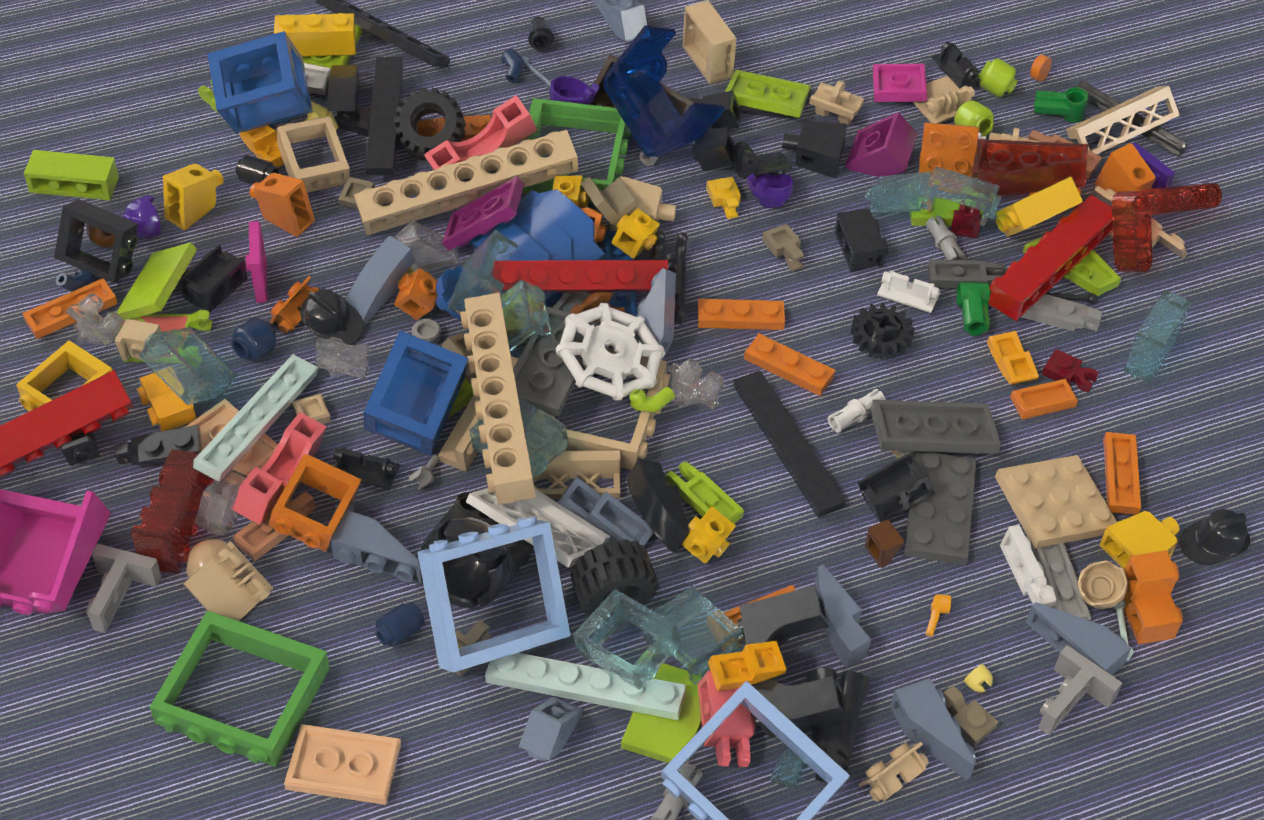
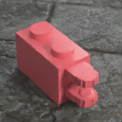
M707 671L697 684L702 727L739 689L735 688L717 692L711 671ZM740 704L704 743V747H715L718 766H729L731 761L730 748H735L738 767H749L751 762L749 740L754 735L756 729L754 716H751V712Z

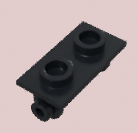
M948 41L943 43L941 54L931 56L939 65V68L947 74L959 89L963 86L979 87V83L976 81L979 76L978 69L966 57H962L963 53L954 43Z
M347 447L336 448L333 459L337 461L334 467L362 479L361 483L388 490L400 467V464L391 462V458L383 459L371 455L365 456L362 453L348 450Z

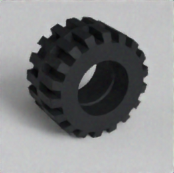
M426 87L420 88L421 93L416 94L414 90L410 93L411 98L409 100L404 97L401 101L403 107H397L396 113L398 117H394V123L397 127L395 130L404 148L407 149L409 154L412 156L415 154L417 159L422 161L426 158L424 154L444 141L462 142L461 138H465L466 134L464 129L466 127L465 120L457 101L453 97L450 98L449 93L444 90L440 93L438 88L433 87L431 92H428ZM437 113L445 117V125L438 134L424 137L416 133L417 122L424 115Z
M615 540L600 544L585 552V555L579 557L575 561L576 564L571 568L572 573L570 577L582 611L587 616L594 617L595 619H614L633 613L648 604L649 600L654 598L659 588L658 579L646 548L636 541Z

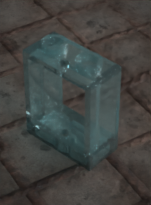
M1168 290L1163 291L1136 333L1124 372L1151 383L1177 342L1192 301Z
M190 327L151 334L144 342L145 347L139 355L187 405L223 397L237 377V374Z
M616 589L612 591L573 634L580 655L638 690L647 681L652 680L656 676L659 667L668 657H672L677 652L681 644L677 626L674 622ZM624 620L629 621L657 638L634 665L602 647Z

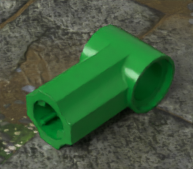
M1078 87L1069 88L1065 93L1036 91L1033 113L1062 115L1063 119L1068 122H1080L1085 117L1088 93Z
M959 282L957 286V306L961 307L963 328L971 336H980L989 330L988 302L990 291L988 283Z

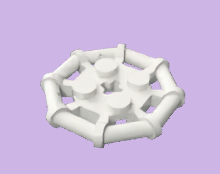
M600 303L598 307L578 314H569L565 318L566 325L560 344L556 347V354L563 359L575 378V385L579 388L586 387L609 395L615 401H621L623 397L630 395L636 389H652L657 384L656 376L665 351L664 347L658 344L644 323L645 318L641 315L636 317L611 308L607 303ZM597 319L601 321V324L596 327L588 324ZM576 332L584 336L582 343L573 342ZM636 332L638 333L644 344H642L640 341L639 343H637V341L634 338ZM609 346H613L617 354L609 353L606 349ZM574 355L582 356V364L586 368L585 370H583ZM641 356L648 357L647 367L639 364ZM596 373L612 379V384L592 376ZM630 374H634L638 378L623 384V380Z

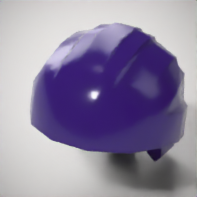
M558 76L551 81L549 95L553 101L590 105L600 87L594 82L589 87L587 83L570 76Z
M752 173L746 178L752 195L757 198L763 207H780L792 195L793 179L790 175L784 173L770 175L767 173L755 178Z
M150 195L139 197L129 203L123 215V218L138 224L136 235L144 239H152L161 234L158 211L152 205L155 198Z

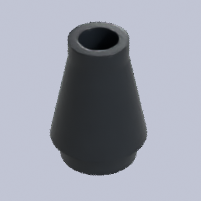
M543 17L532 19L528 37L529 44L537 51L549 49L554 41L553 33Z

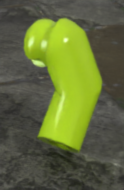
M669 387L663 388L654 396H646L645 391L636 389L629 395L630 405L636 411L655 413L675 399V394Z

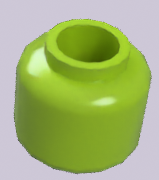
M995 58L992 62L988 60L978 76V79H980L979 85L982 89L996 97L1003 96L1005 92L1010 94L1018 82L1014 78L1016 68L999 58Z
M971 100L958 108L954 124L977 126L981 136H986L993 129L994 116L989 108Z

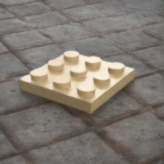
M1078 455L998 469L995 475L999 486L1034 549L1057 545L1061 542L1067 543L1103 536L1106 527L1117 523Z

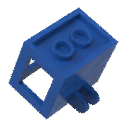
M285 31L207 54L216 109L236 134L267 125L272 128L277 122L289 123L291 118L313 112L303 57Z
M399 331L363 412L364 429L432 456L466 377L468 358Z

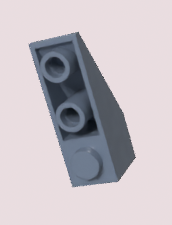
M593 0L614 34L620 39L628 41L649 35L643 4L635 0Z
M662 268L653 277L651 290L647 298L640 302L637 308V317L641 315L645 318L644 323L658 344L664 347L666 354L674 339L676 273ZM636 332L634 337L635 340L637 341V343H639L640 341L642 344H644L642 339Z
M346 510L331 538L333 558L345 564L353 563L366 567L374 573L382 572L395 576L403 582L422 584L423 579L419 560L376 519Z
M930 678L894 690L890 708L904 735L915 743L922 742L923 745L921 747L965 780L970 779L976 763L975 752L963 740L957 719L954 716H950L942 691L935 688Z

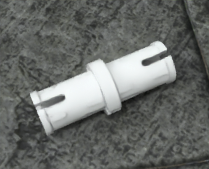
M874 389L858 400L853 399L849 401L846 407L828 416L830 427L838 433L855 422L859 423L866 420L867 415L871 413L872 401L886 400L885 396L881 391L878 392V389Z

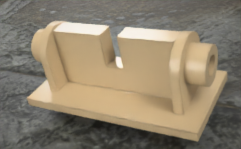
M905 742L890 752L892 759L886 764L879 761L867 769L865 774L868 777L858 785L861 787L869 784L872 788L869 791L871 797L876 802L880 800L886 801L903 787L896 775L899 774L905 783H909L926 770V765L929 764L927 757L922 753L918 754L916 749L923 745L922 742L912 746Z

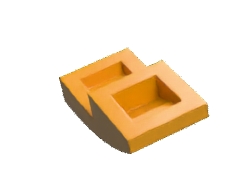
M267 125L239 133L243 142L258 158L273 162L274 166L277 167L284 165L277 145V133L274 129Z
M1016 331L989 336L986 341L999 370L1010 385L1038 379L1039 375L1030 352H1024Z
M777 641L745 645L742 652L712 655L708 661L717 692L740 688L745 681L751 685L782 675L787 670Z

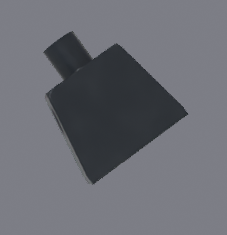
M806 121L803 123L800 135L785 132L782 148L797 151L795 160L797 167L836 178L844 147L847 124Z

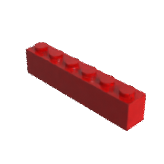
M1090 195L1083 203L1076 205L1069 216H1063L1051 232H1045L1039 243L1035 247L1030 246L1018 262H1012L1002 277L997 276L992 281L989 287L991 294L988 304L1017 321L1113 232L1119 211Z
M668 260L493 261L491 263V293L650 292L653 277L662 268L668 270Z
M115 370L1 425L0 478L16 470L14 466L25 460L29 464L45 456L43 451L53 446L56 449H60L62 444L73 441L72 437L82 432L84 435L91 434L101 428L100 423L110 418L113 421H117L130 414L128 409L134 407Z

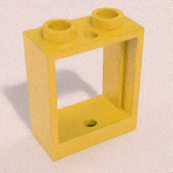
M1069 177L995 212L997 216L996 224L999 230L1005 233L1006 237H1009L1083 201L1072 177Z
M69 340L16 384L20 395L19 402L27 411H31L52 401L41 392L68 369L88 380L84 384L113 370L110 366Z

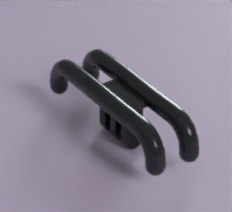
M658 230L655 233L658 238L653 245L652 260H664L665 233ZM680 232L677 235L675 255L669 254L665 258V260H668V270L676 273L674 322L677 325L684 324L687 316L685 292L688 236L684 232Z

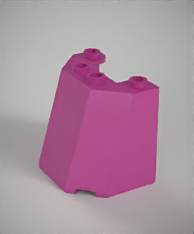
M0 489V608L1 605L10 606L13 611L23 615H31L32 611L43 614L65 611L111 514L109 509L93 491L87 490L82 505L78 506Z

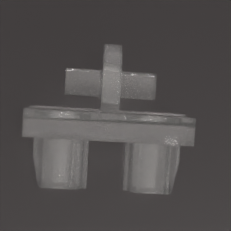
M95 294L87 295L79 303L70 305L66 313L77 321L74 328L80 332L77 337L79 344L84 345L90 341L95 346L99 345L100 342L105 346H109L115 341L125 319L114 311L109 312L105 318L99 315L97 312L104 303Z
M332 336L329 339L319 337L316 340L315 366L329 370V374L332 377H338L340 373L365 379L368 375V345L361 343L355 346L344 344L340 338Z
M691 358L686 360L681 366L673 362L668 368L669 372L672 373L671 389L676 395V405L684 408L689 403L697 405L700 402L714 410L719 404L717 394L724 386L721 375L712 371L702 379L699 377L702 374L701 366Z

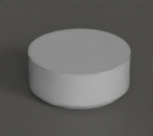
M422 319L412 326L413 336L435 345L439 343L441 328L436 321Z

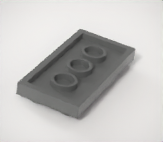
M550 307L545 309L513 370L519 405L559 417L576 383L575 378L563 359L556 354V347L560 344L566 325L565 318L571 313ZM592 321L588 324L590 326L594 325V327L599 326L601 322ZM576 332L573 342L582 343L584 336ZM574 355L579 364L581 365V367L583 368L584 366L582 364V356Z
M897 400L872 401L870 409L880 450L999 453L1001 443L989 404Z
M915 451L914 460L929 475L935 494L908 509L904 556L966 565L969 553L976 459Z

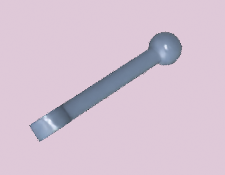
M522 57L525 62L523 67H527L550 89L552 79L549 80L531 65L528 57Z

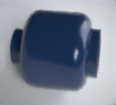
M255 317L251 318L233 331L232 348L240 358L256 361L275 348L276 330L268 321Z

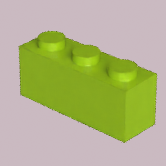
M33 150L24 171L29 193L111 200L119 179L114 157Z

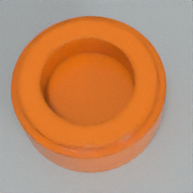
M1042 54L1037 56L1031 67V78L1039 82L1044 81L1051 69L1052 59Z

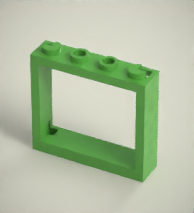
M533 98L529 114L537 131L522 141L539 138L542 124L616 133L607 180H592L603 191L618 178V174H623L624 158L621 157L622 155L626 156L628 150V139H625V137H630L632 123H627L628 109ZM554 179L524 187L522 194H528L532 190L537 193L551 191Z
M207 610L150 705L154 722L164 727L166 732L176 731L185 734L196 743L207 742L217 746L224 753L234 754L235 752L246 756L255 764L260 761L277 767L330 669L327 651ZM211 640L304 672L268 739L174 706L175 701Z

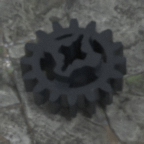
M881 303L880 308L870 304L869 311L861 308L859 315H854L850 335H853L852 342L853 344L860 343V352L866 349L869 350V357L874 356L876 353L883 360L885 354H889L894 359L896 352L905 354L906 347H911L915 328L911 327L913 320L912 318L905 319V311L897 313L895 305L887 309L885 303Z

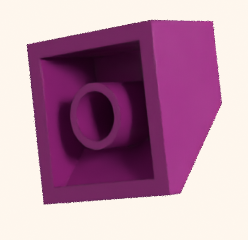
M899 112L857 131L845 167L848 170L884 179L894 174L899 175L908 167V161L914 149L918 133Z

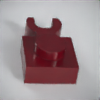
M962 199L959 203V210H954L950 232H953L956 236L977 239L982 214H980L981 203L976 202L974 207H967L965 200Z
M1055 349L1045 364L1042 375L1054 381L1066 379L1069 385L1071 382H1074L1080 390L1090 392L1092 382L1097 381L1099 372L1092 368H1082V360Z

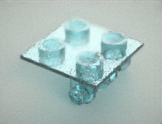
M920 172L879 176L876 187H871L865 193L866 200L871 201L869 209L872 215L921 211L932 173Z

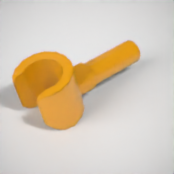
M937 594L934 596L931 604V618L925 633L927 636L933 637L940 613H950V595Z

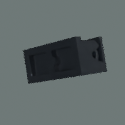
M870 209L837 213L835 235L850 272H855L856 269L873 267L879 264L880 268L883 267L884 257L888 254V244L885 238L882 239L879 222L873 218Z
M216 246L182 275L179 282L183 298L210 313L248 279L245 261L225 251L222 253L221 246Z
M911 452L895 459L890 464L857 482L865 503L879 522L887 519L890 520L935 494L929 475L914 460Z

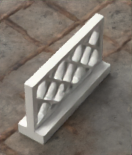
M488 488L470 493L466 500L467 503L499 524L512 526L518 524L517 519L536 516L537 520L550 522L556 559L568 568L576 564L575 561L585 555L584 553L600 544L608 543L611 537L535 488L536 498L498 505L496 492L489 493ZM532 537L524 539L533 545Z

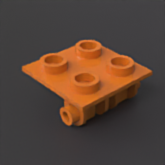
M924 122L919 158V175L973 179L979 127Z

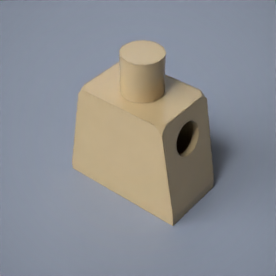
M620 176L638 202L627 213L629 216L639 208L657 222L658 219L674 222L676 205L662 203V189L660 187ZM620 220L614 225L610 223V231L618 230L616 226Z

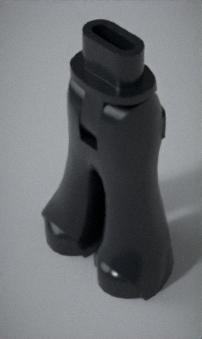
M830 668L814 669L808 673L806 683L833 676L836 680L837 672L835 669ZM847 670L841 674L840 687L842 689L847 719L813 727L811 738L844 771L848 769V762L853 750L857 719L870 687V682L865 675ZM816 773L815 779L817 781L826 782Z

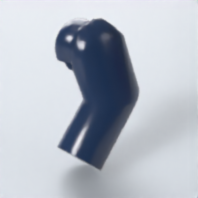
M506 49L501 56L502 63L506 62L507 66H509L506 79L511 83H517L525 62L516 50Z
M81 269V273L75 272V277L66 273H60L56 278V284L72 292L93 283L94 275Z

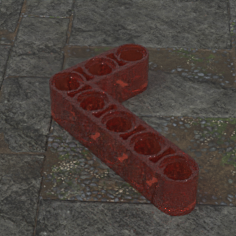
M1196 183L1116 192L1112 198L1113 254L1116 269L1119 272H1147L1151 268L1153 260L1151 215L1215 208L1222 199L1220 186L1217 183Z

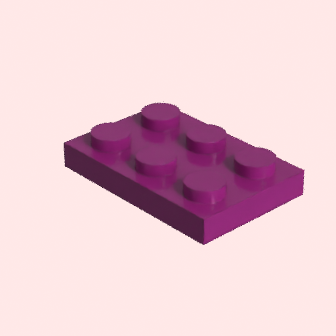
M517 176L452 212L442 240L445 248L450 251L457 246L463 247L473 237L490 232L495 225L511 221L517 214L516 211L521 199L524 183Z

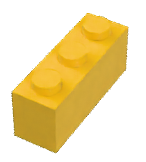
M354 13L275 15L274 34L285 31L302 56L356 55Z

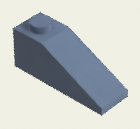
M1038 602L1031 606L1026 623L1058 652H1061L1066 645H1069L1110 675H1113L1125 665L1131 647L1127 645L1121 636L1114 634L1106 626Z

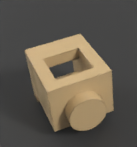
M126 319L115 339L120 356L125 361H128L129 357H134L138 360L157 361L166 349V339L158 324Z

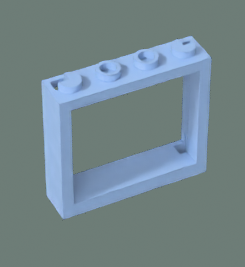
M536 516L522 517L517 519L518 524L512 526L507 524L492 525L488 527V532L479 535L478 532L463 533L458 536V541L448 543V540L434 541V544L429 545V549L417 552L439 668L454 673L570 636L550 522L537 520ZM532 537L547 621L458 648L442 562Z
M747 681L661 772V778L664 780L662 785L669 790L673 797L677 798L679 795L690 804L687 809L697 820H729L678 771L736 708L742 704L828 783L796 820H811L850 776Z

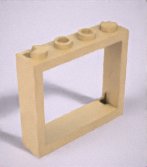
M606 349L609 353L617 354L613 349ZM641 356L639 364L647 367L648 357ZM660 361L656 376L657 384L648 390L647 396H654L663 388L669 387L671 375L667 374V361ZM634 374L628 375L629 377L637 378ZM662 408L655 413L641 411L630 444L551 426L555 416L537 411L531 426V447L548 451L620 450V467L632 470L638 459H644L647 455L648 443L646 439L647 436L653 437L656 420L653 418L655 414L661 413Z

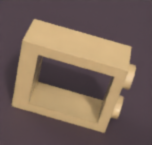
M709 0L686 6L683 48L710 85L732 78L737 38Z
M330 116L313 118L299 123H287L277 127V145L288 176L303 180L307 193L345 185L350 168ZM327 137L336 162L299 169L291 144Z

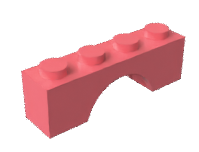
M516 95L493 110L490 122L476 136L462 142L446 140L424 154L431 168L435 170L445 164H455L465 161L472 156H481L494 152L498 148L514 146L536 132L537 128L531 115Z
M299 412L285 429L278 446L267 463L261 469L255 466L242 482L232 510L260 525L274 508L304 453L314 457L318 452L327 426Z

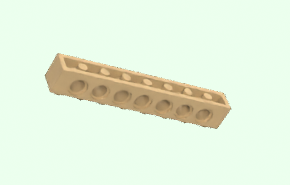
M555 131L541 138L524 140L520 144L508 148H498L494 152L485 155L472 156L462 162L445 164L439 169L419 172L406 179L393 180L383 186L366 188L360 193L354 194L363 227L368 236L465 206L517 176L524 183V187L554 179L555 176L577 172L578 157L568 131ZM516 163H524L523 165H519V166H518V165H514V164H516ZM490 171H498L494 174L488 173ZM464 179H471L470 181H467V182H463V181H462V180H464ZM437 187H445L441 190H435ZM411 195H418L415 198H408ZM385 203H391L389 206H382Z
M500 293L464 299L466 311H462L460 314L463 330L469 329V333L464 334L467 352H473V355L467 356L470 374L476 373L477 378L471 379L474 397L480 396V401L475 402L477 419H484V425H479L478 427L481 444H488V449H483L482 452L485 468L492 469L491 474H486L489 493L496 492L498 505L536 498Z

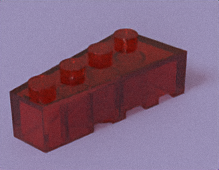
M978 139L972 169V196L985 198L1039 192L1069 177H1072L1076 188L1085 187L1089 144Z
M171 449L159 474L160 487L153 486L150 492V507L143 506L140 513L142 524L141 526L134 525L131 531L137 554L157 559L161 572L179 574L182 562H186L188 559L190 538L197 533V516L199 510L203 511L205 508L206 489L208 485H212L214 480L193 468L194 459L200 453Z

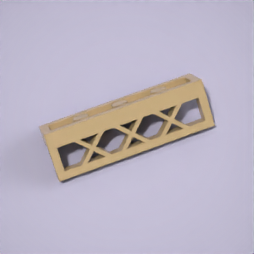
M1158 86L1067 128L1066 131L1069 139H1077L1081 147L1099 154L1178 117L1180 114L1170 87ZM1162 100L1166 101L1170 112L1164 116L1154 113L1158 102ZM1139 111L1147 114L1143 126L1140 127L1131 124L1135 113ZM1115 122L1124 125L1121 135L1117 138L1108 135L1112 124ZM1092 133L1101 136L1098 146L1090 150L1085 136Z
M511 356L512 366L514 370L518 362V358ZM474 395L438 455L440 462L467 472L482 446L478 426L484 425V419H477L475 402L480 401V396L474 397Z
M620 450L528 451L533 484L539 479H548L553 483L547 489H539L534 485L535 489L549 498L559 499L568 487L564 483L576 477L601 496L608 492L614 498H620ZM600 478H613L614 488H600L595 483Z

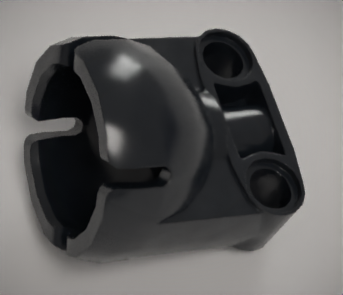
M471 492L460 493L451 509L423 541L420 551L429 549V545L434 544V541L448 540V543L458 541V536L463 533L478 532V535L488 532V527L499 523L466 502ZM523 539L442 562L450 603L461 608H473L479 604L483 606L494 601L518 569L529 561L534 545Z

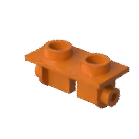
M310 276L302 284L297 281L287 293L290 297L285 302L279 300L270 311V314L273 315L270 323L273 325L277 322L278 328L284 333L293 331L301 321L300 311L297 308L301 309L308 294L311 291L313 293L319 291L317 287L311 288L307 285L311 279Z

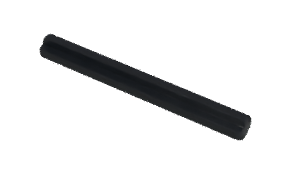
M1080 81L1075 86L1084 89L1088 93V102L1102 111L1121 104L1085 81ZM1135 113L1131 124L1138 127L1143 126L1146 118ZM1160 126L1141 133V135L1176 156H1181L1187 148L1186 142Z

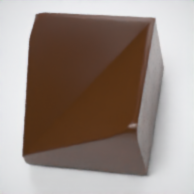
M889 519L869 527L865 547L878 566L884 568L900 550L904 540Z

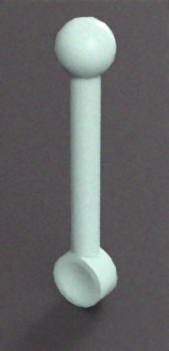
M1122 600L1114 609L1117 610L1120 636L1128 645L1123 612L1126 603ZM1131 648L1130 653H1129V655H1128V657H1127V660H1129V659L1132 657V655H1133V649H1132V648Z

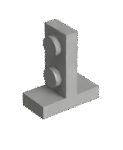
M96 544L92 557L97 572L104 573L101 580L100 590L96 597L91 598L87 607V615L93 630L106 633L132 581L157 587L162 577L157 559Z
M1066 645L1060 652L1054 667V671L1066 679L1059 687L1058 692L1060 694L1056 699L1049 697L1040 709L1039 713L1043 717L1038 728L1050 736L1086 693L1109 708L1116 700L1122 682L1069 645Z

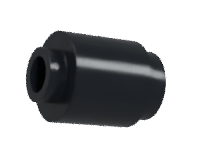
M245 155L243 159H239L235 170L239 181L251 185L256 182L260 183L272 173L279 174V168L274 166L273 162L250 155Z

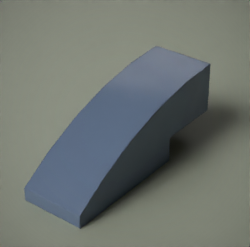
M390 235L367 262L345 299L362 316L364 326L398 290L397 281L415 262L411 248Z
M578 477L570 483L557 501L563 507L611 536L609 541L629 540L630 542H639L640 545L644 546L653 534V531L643 519L612 495L605 492L601 496Z
M821 565L817 569L815 586L824 599L829 627L825 628L824 632L836 655L844 666L849 668L868 656L871 639L859 625L861 608L828 569Z

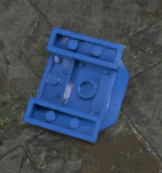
M557 189L543 193H537L534 190L530 191L519 202L517 214L511 221L507 223L501 222L495 225L487 234H479L469 242L472 248L490 265L493 261L602 260L606 256L594 242L595 224L593 220ZM529 293V296H536V304H542V312L544 313L547 307L551 308L564 293Z

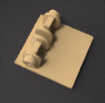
M948 76L926 83L927 101L912 102L930 123L939 124L955 118L958 108L965 102L971 101L975 92L972 87L963 86L959 89Z
M231 541L183 583L206 610L237 621L241 620L257 603L269 596L270 591L273 589Z

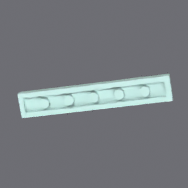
M292 354L194 459L193 468L220 482L317 376L318 367Z
M515 653L490 661L485 674L486 683L674 720L679 719L686 694V685L522 653Z

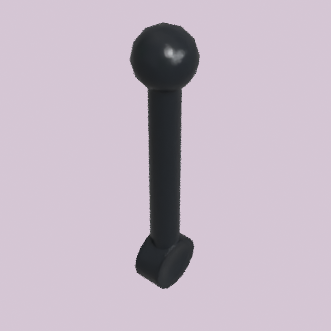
M1049 291L1046 293L1047 295L1065 300L1087 301L1090 304H1095L1098 300L1097 295L1094 293L1088 295L1049 293Z

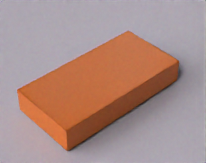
M1066 379L1014 390L1010 396L1022 420L1074 408L1078 403Z

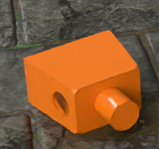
M1129 143L1110 153L1094 183L1097 187L1098 185L1105 191L1107 188L1113 190L1120 197L1119 201L1125 205L1129 203L1133 205L1138 204L1144 212L1149 211L1157 203V200L1149 192L1156 180L1155 175L1134 145Z
M272 173L260 183L256 182L251 186L249 191L250 197L258 201L263 218L293 236L298 237L315 222L303 180Z

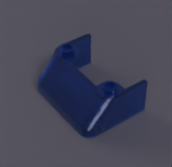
M645 25L606 73L604 89L642 152L648 157H661L700 139L723 113L725 108L723 105L693 103L682 117L679 115L659 83L667 72V60L662 51L676 35V31L670 28Z

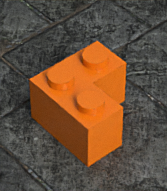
M1167 550L1130 556L1124 570L1127 576L1128 590L1123 600L1126 603L1124 611L1138 645L1175 639L1180 625L1183 623L1181 609L1175 606L1171 596L1176 581L1179 579V570L1176 563L1171 561Z

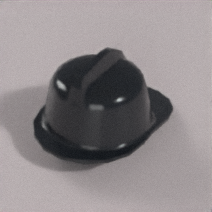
M325 289L314 293L311 291L302 304L300 311L302 322L326 344L338 348L348 347L357 342L362 335L364 327L362 316L339 294Z
M1219 509L1210 513L1205 519L1188 526L1180 536L1179 546L1183 554L1198 564L1212 565L1243 553L1250 545V535L1245 523L1246 515L1244 513L1237 514L1232 510Z

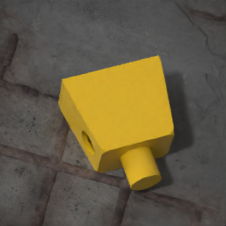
M191 164L164 175V218L184 231L191 227L215 207L216 188L224 183L222 174L218 170L210 172L198 164Z
M1144 511L1106 527L1099 546L1125 570L1130 556L1167 550L1171 558L1178 542L1174 535L1180 531L1177 521L1172 517L1159 521L1150 512Z

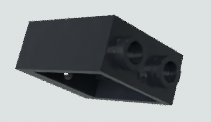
M77 199L62 208L54 258L115 283L128 276L133 268L132 255L138 242V236L136 235L138 224ZM85 223L115 235L111 263L80 250Z

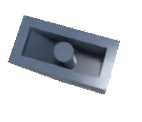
M557 697L549 699L532 709L519 747L527 750L528 755L534 759L549 761L560 754L582 717L584 710Z

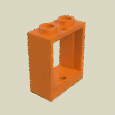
M304 453L272 510L268 526L274 528L280 534L289 535L304 542L311 548H318L326 552L346 510H349L357 495L362 479ZM300 482L341 500L328 526L286 508Z

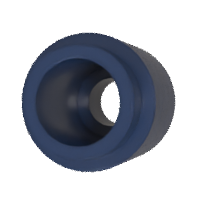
M413 602L401 603L376 620L375 635L383 645L388 644L391 647H396L420 630V626L425 622L424 616L419 607Z

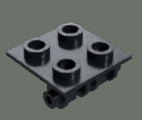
M744 141L738 142L734 147L735 159L731 167L737 176L746 179L752 173L757 178L758 174L780 175L785 173V170L792 169V165L782 152L756 156L748 143Z

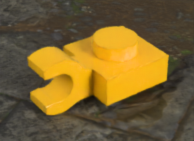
M727 177L707 181L706 190L713 206H722L727 219L738 217L735 207H739L741 194L734 178Z

